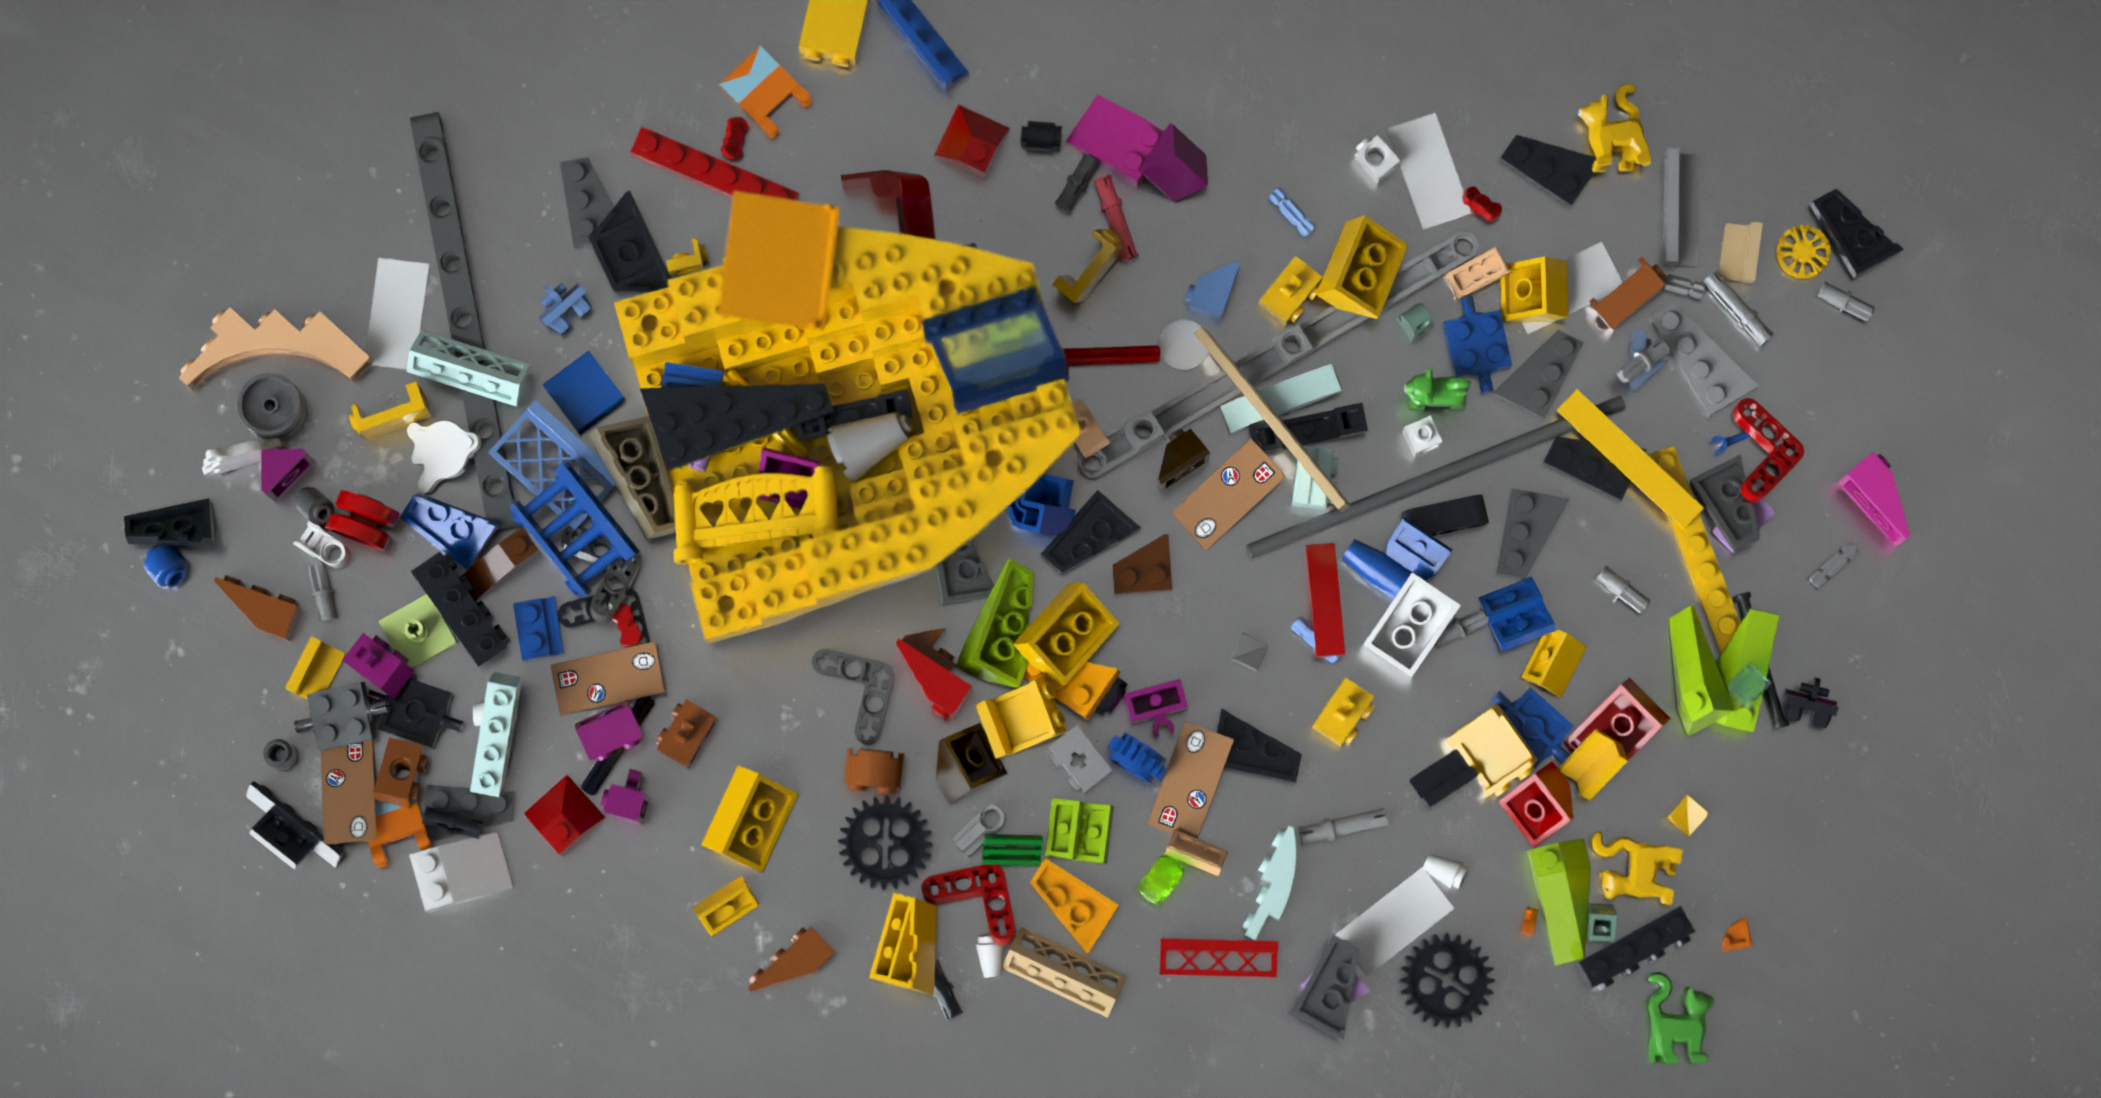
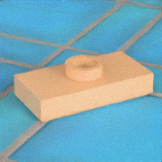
M1494 247L1446 273V276L1458 299L1461 300V298L1467 297L1511 272L1498 248Z
M1080 398L1072 404L1081 432V436L1075 443L1084 457L1088 458L1110 444V442Z
M1174 830L1164 855L1219 876L1228 851Z

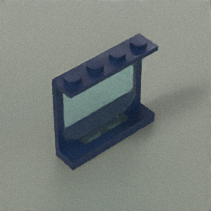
M1036 286L1020 289L1013 293L990 298L980 303L964 306L922 320L925 343L931 342L952 389L953 403L957 414L1036 391V387L1062 379H1065L1066 382L1070 381L1067 359Z

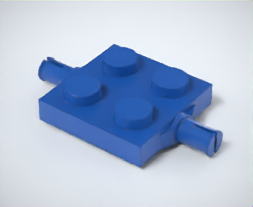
M1468 296V302L1467 297H1463L1461 300L1465 315L1458 319L1443 322L1454 375L1459 378L1467 376L1479 377L1482 393H1487V387L1488 392H1492L1494 389L1490 375L1497 370L1512 367L1500 310L1486 313L1476 312L1473 296Z
M1530 687L1521 698L1514 702H1511L1501 691L1494 696L1492 701L1498 703L1505 711L1504 713L1537 757L1538 761L1532 766L1534 770L1547 757L1554 755L1563 763L1571 755L1561 745L1564 737L1574 725L1534 689Z

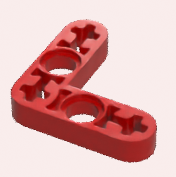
M1744 398L1733 409V418L1743 430L1769 453L1764 461L1741 485L1743 497L1749 502L1755 503L1761 501L1802 459L1804 447L1794 435L1756 400ZM1746 409L1751 411V414L1748 416L1743 413ZM1760 419L1761 422L1755 426L1754 423ZM1762 427H1770L1775 433V438H1767L1762 432ZM1782 439L1783 442L1777 446L1776 443ZM1789 448L1793 451L1791 456L1785 453ZM1766 465H1775L1779 470V476L1770 475L1767 472ZM1761 479L1765 483L1756 492L1753 491V485Z
M980 865L929 876L923 881L921 885L923 898L926 902L933 905L982 896L992 941L998 945H1008L1014 941L1016 927L1005 873L999 865ZM994 873L996 882L990 883L989 874ZM975 876H979L981 884L979 887H977ZM967 878L972 884L966 890H959L955 887L959 879ZM946 882H950L952 890L950 893H948ZM937 885L939 889L937 895L932 894L931 886ZM1000 898L1006 904L1001 910H993L989 907L990 902L993 899ZM1003 918L1005 928L1007 929L1006 935L1000 934L997 919Z

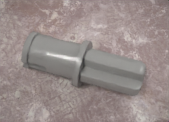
M1826 281L1816 297L1840 308L1839 312L1844 310L1864 321H1868L1871 318L1875 308L1873 305L1851 295V291L1847 293Z
M1657 339L1643 351H1637L1631 361L1617 370V376L1623 383H1627L1643 371L1649 372L1656 362L1670 353L1668 345L1661 339Z
M316 563L308 566L313 590L311 597L315 599L319 622L337 618L331 594L334 590L330 589L325 565L323 563Z
M1607 565L1595 579L1616 595L1615 599L1619 597L1638 613H1642L1650 603L1649 598L1629 584L1630 580L1625 581Z
M1479 609L1460 619H1457V617L1453 618L1454 621L1446 626L1436 641V645L1440 648L1442 645L1460 637L1464 639L1466 634L1488 625L1489 620L1485 611Z

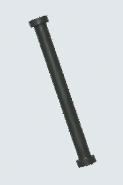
M1750 592L1733 596L1734 601L1739 604L1743 619L1749 609L1752 608L1749 598H1752ZM1768 667L1764 692L1774 724H1771L1772 729L1777 730L1790 726V724L1784 718L1770 667Z

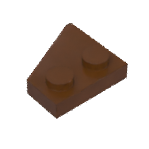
M1168 534L1162 535L1113 564L1115 595L1173 590Z

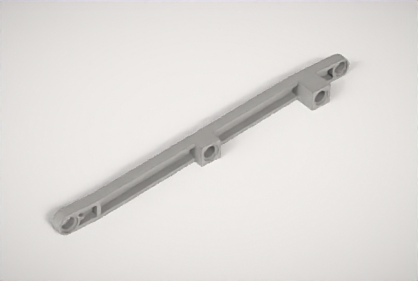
M1469 231L1458 232L1401 265L1382 311L1473 259L1479 250L1478 238ZM1461 239L1468 240L1472 245L1471 252L1467 254L1460 253L1457 250L1456 243ZM1331 306L1304 323L1297 324L1277 335L1271 342L1235 362V364L1255 387L1369 320L1371 317ZM1288 340L1296 341L1299 345V350L1296 352L1287 350L1285 342ZM1222 370L1153 411L1149 408L1125 422L1122 429L1107 437L1110 444L1093 454L1101 462V466L1097 470L1092 471L1085 467V457L1081 453L1078 459L1079 471L1087 478L1100 477L1243 393L1226 372ZM1138 425H1145L1150 428L1151 434L1147 437H1142L1137 433L1136 427Z

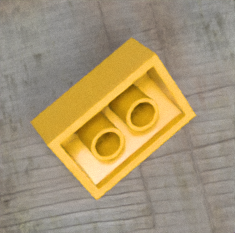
M1366 215L1346 221L1316 295L1337 309L1375 319L1379 318L1409 244Z
M1084 582L1068 583L1013 645L1032 666L1060 684L1066 685L1120 623Z
M737 766L701 845L762 873L798 793L759 773Z

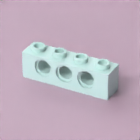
M493 672L488 681L470 792L499 797L505 787L522 677Z

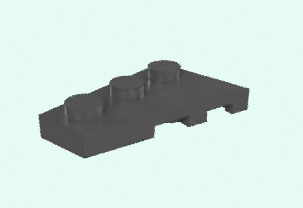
M1557 330L1493 392V395L1544 420L1583 342Z
M1512 488L1496 574L1519 579L1526 578L1569 501L1568 498Z
M971 539L935 566L942 604L987 598L994 587L987 573L988 570L984 563L981 562Z
M1333 935L1291 1013L1343 1041L1360 949Z

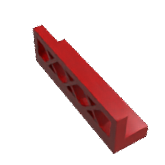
M1161 938L1160 975L1277 978L1278 941ZM1166 952H1179L1187 961L1179 969H1166ZM1184 952L1195 953L1189 958ZM1200 952L1209 953L1216 961L1208 970H1200L1192 961ZM1214 953L1224 954L1218 959ZM1229 953H1237L1245 963L1238 970H1229L1221 961ZM1242 953H1248L1253 955L1249 959H1247ZM1258 954H1271V971H1258L1251 961ZM1190 963L1194 969L1184 968ZM1219 964L1224 970L1212 969H1214ZM1249 965L1253 971L1241 970Z

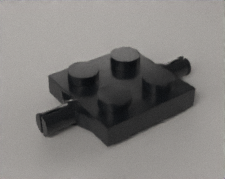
M409 678L394 699L388 694L384 695L372 690L368 693L379 698L376 699L368 696L372 703L388 700L390 704L382 707H390V712L382 713L378 730L434 748L438 735L444 727L459 733L462 730L461 727L452 723L463 726L464 721L448 716L452 692Z

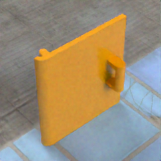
M734 191L718 315L812 330H825L840 207H833L831 204L819 205Z

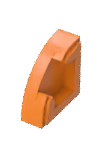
M1526 907L1520 929L1522 935L1533 936L1538 908Z
M1747 917L1734 922L1727 929L1723 937V952L1753 946Z

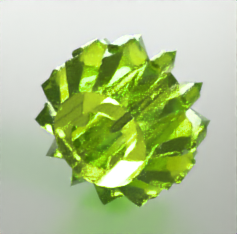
M1166 854L1162 855L1140 881L1137 891L1147 901H1151L1155 905L1161 904L1182 878L1184 868L1173 857L1171 858Z

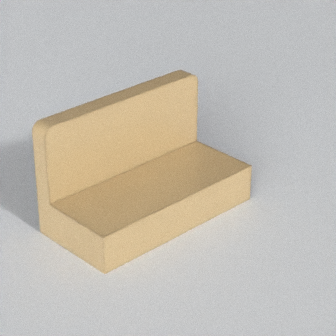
M1751 221L1749 226L1726 223L1718 272L1724 281L1752 284L1755 281L1763 223Z

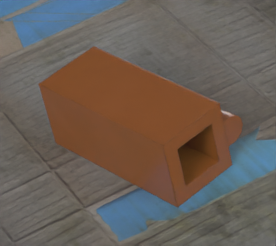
M1641 257L1638 259L1642 265L1640 269L1601 302L1598 303L1594 298L1589 301L1612 330L1619 327L1667 286L1663 281L1667 276L1657 264L1651 267Z

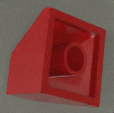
M958 104L934 156L986 180L1010 128Z
M1553 761L1499 801L1534 848L1574 818L1570 783Z
M568 775L563 777L524 812V815L562 857L606 818Z

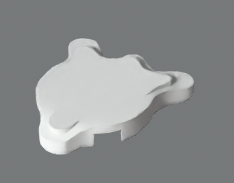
M451 421L436 422L428 427L420 423L409 424L407 433L415 443L412 462L424 465V471L417 484L419 491L424 494H430L443 479H451L461 475L466 470L463 468L468 458H472L474 453L481 447L480 436L477 433L469 432L467 429H462L456 422Z
M279 438L265 439L263 441L264 445L260 446L258 439L228 447L210 449L206 451V458L203 460L204 466L202 470L204 476L218 475L256 464L261 461V450L280 449L282 447Z

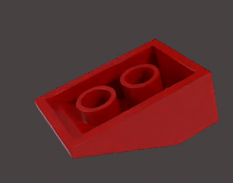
M898 638L895 643L897 649L927 701L932 706L931 712L944 721L948 717L955 721L973 693L972 686Z
M1629 677L1563 744L1573 753L1595 729H1598L1621 743L1627 760H1629L1671 718Z

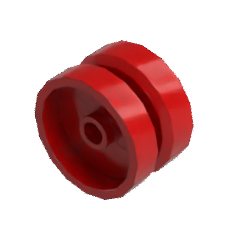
M340 490L335 504L342 511L349 513L350 516L340 513L330 514L325 528L357 543L385 551L390 536L387 532L375 526L395 527L400 513L368 496Z

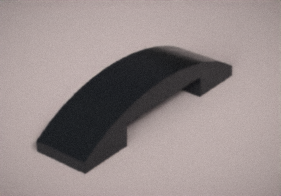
M908 390L878 395L879 397L832 406L835 413L796 427L798 441L827 438V435L831 433L828 431V428L894 412H898L901 416L906 415L908 419H913Z
M1363 403L1282 420L1303 446L1333 441L1368 431ZM1267 422L1249 425L1251 439L1264 453L1288 450Z

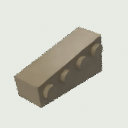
M646 416L596 427L589 434V437L646 540L674 534L676 532L674 496L650 417Z

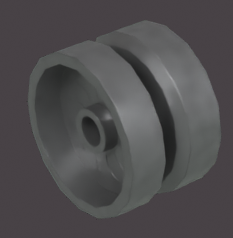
M264 373L256 375L244 384L238 395L237 409L240 419L252 433L264 440L279 438L281 441L288 439L299 431L305 421L307 407L304 396L289 379L280 374ZM275 403V408L273 410H267L269 405L274 406Z

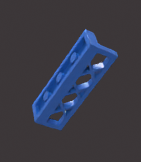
M876 0L877 5L946 92L969 75L965 66L912 0Z

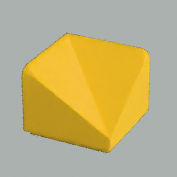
M1686 795L1666 819L1689 837L1709 813L1690 796Z

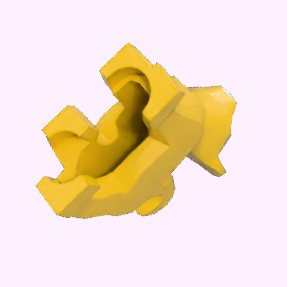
M1633 84L1619 86L1615 94L1619 107L1630 115L1627 120L1608 122V94H1603L1600 100L1592 101L1579 109L1578 115L1589 128V143L1596 155V160L1592 165L1593 172L1606 171L1607 165L1612 164L1613 151H1620L1622 154V160L1618 164L1619 171H1631L1634 162L1643 165V167L1651 163L1649 145L1644 137L1639 109L1626 98L1627 94L1636 92V86Z
M1599 831L1593 835L1592 847L1597 854L1603 857L1614 856L1623 848L1629 851L1627 876L1615 870L1598 872V875L1602 877L1601 887L1604 890L1606 899L1615 900L1618 896L1627 894L1637 898L1657 897L1664 905L1670 906L1672 904L1674 891L1657 883L1655 879L1658 869L1664 870L1666 875H1676V864H1681L1682 849L1667 845L1653 846L1637 842L1629 837H1618L1609 845H1604L1602 832Z

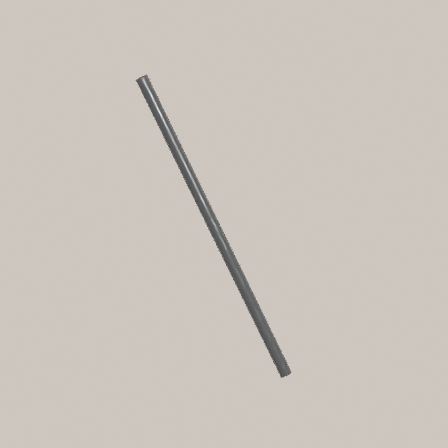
M1621 395L1595 405L1606 416L1626 409ZM1565 418L1559 419L1350 503V507L1343 513L1338 509H1334L1246 545L1251 558L1575 428Z

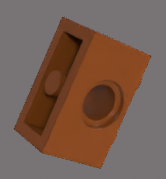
M389 738L374 788L376 801L410 808L412 799H418L421 783H418L420 772L425 773L428 764V756H425L423 745ZM401 769L410 771L409 775L405 778L395 776L396 772Z

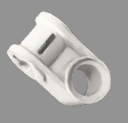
M308 521L307 529L300 539L295 540L293 544L333 569L345 568L351 560L349 549L332 537L326 530ZM335 548H341V557L336 561H330V552Z

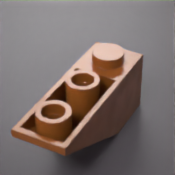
M225 575L224 580L215 577L214 582L257 629L290 641L301 612V608L294 605L295 599L279 594L278 599L267 595L269 590L253 584L251 589L240 586L241 580Z
M803 927L791 938L794 943L786 951L781 948L770 958L772 964L765 971L760 968L750 977L751 985L748 989L751 992H755L816 974L836 952L812 927L808 930Z

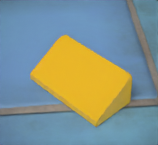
M739 876L696 904L693 910L712 937L758 907L760 903L743 877Z

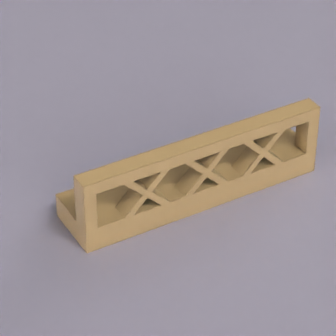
M1023 927L1020 928L1002 966V969L1107 1018L1127 976ZM1024 939L1033 943L1036 949L1029 950L1019 944ZM1054 953L1060 956L1062 961L1055 962L1047 954ZM1082 966L1087 969L1089 974L1083 975L1076 972L1074 967ZM1107 978L1116 982L1115 989L1104 985L1101 979Z

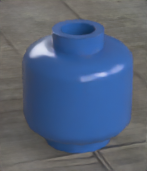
M155 545L148 550L143 567L158 586L174 587L184 580L187 562L174 546Z

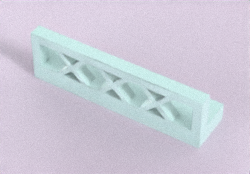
M421 330L409 351L407 372L517 406L520 400L522 384L530 371L531 364ZM425 341L436 345V348L430 349L421 345ZM459 352L462 353L464 356L455 357L452 356L450 353ZM485 360L492 365L483 366L478 364L477 361ZM513 369L520 373L518 376L506 373L505 370Z

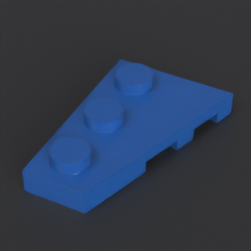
M420 493L413 495L399 517L444 553H449L453 560L466 570L473 566L500 525L498 522Z

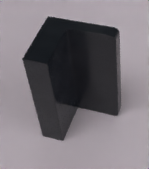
M1455 749L1412 777L1409 782L1426 808L1429 809L1474 780L1478 774L1473 766L1469 767L1458 749Z

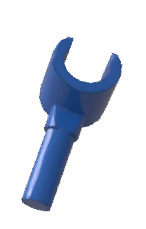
M1745 431L1727 438L1715 436L1711 439L1710 443H1714L1717 440L1722 441L1724 447L1714 453L1723 454L1728 446L1747 439L1750 435Z

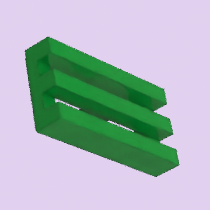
M984 834L982 863L983 865H1041L1040 856L1042 855L1043 837L1042 835ZM990 844L1007 845L1006 847H989ZM1017 845H1035V847H1017Z

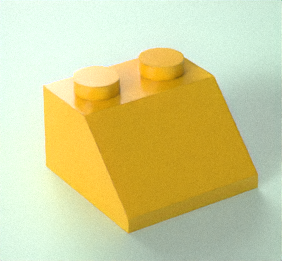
M1544 256L1506 264L1511 273L1501 278V313L1503 322H1548L1569 318L1567 261Z

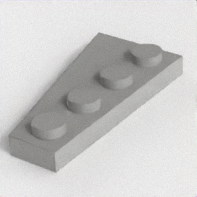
M1676 303L1669 305L1649 318L1661 340L1668 345L1672 358L1708 417L1759 387Z

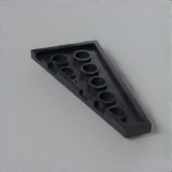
M825 384L640 388L669 472L835 413Z

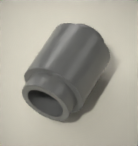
M305 487L296 494L295 503L297 510L311 523L322 525L328 522L330 514L334 513V505L322 492L314 487Z
M274 739L265 746L263 756L269 766L277 770H287L295 764L297 752L294 746L287 741ZM285 751V757L279 761L278 753Z

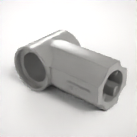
M986 805L952 840L970 857L983 845L984 834H995L1005 826L1007 820L1006 813L999 806ZM990 810H996L1000 814V821L995 826H988L985 822V815Z

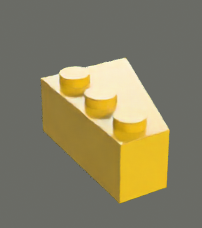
M893 893L869 978L934 996L936 905L917 898Z

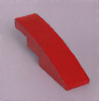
M1335 543L1306 545L1316 658L1345 656Z

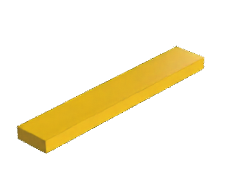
M1578 389L1557 409V412L1683 530L1704 509L1701 504Z

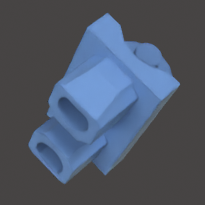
M561 283L553 290L547 284L544 289L548 295L540 302L545 307L549 306L553 301L556 303L538 318L543 324L549 325L559 334H562L572 325L562 314L571 306L581 317L592 306L584 295L586 291L578 284L561 298L559 296L567 290L565 285Z

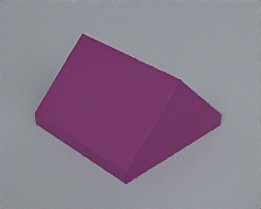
M1169 123L1138 171L1169 199L1176 202L1208 185L1207 155L1175 125Z
M763 447L758 473H789L810 477L815 474V468L822 466L818 460ZM801 490L798 494L791 491L786 495V501L790 507L802 509L808 498L806 490ZM773 494L771 497L762 495L759 499L778 504L780 496L779 494Z
M303 449L261 450V490L276 502L312 466L315 460Z

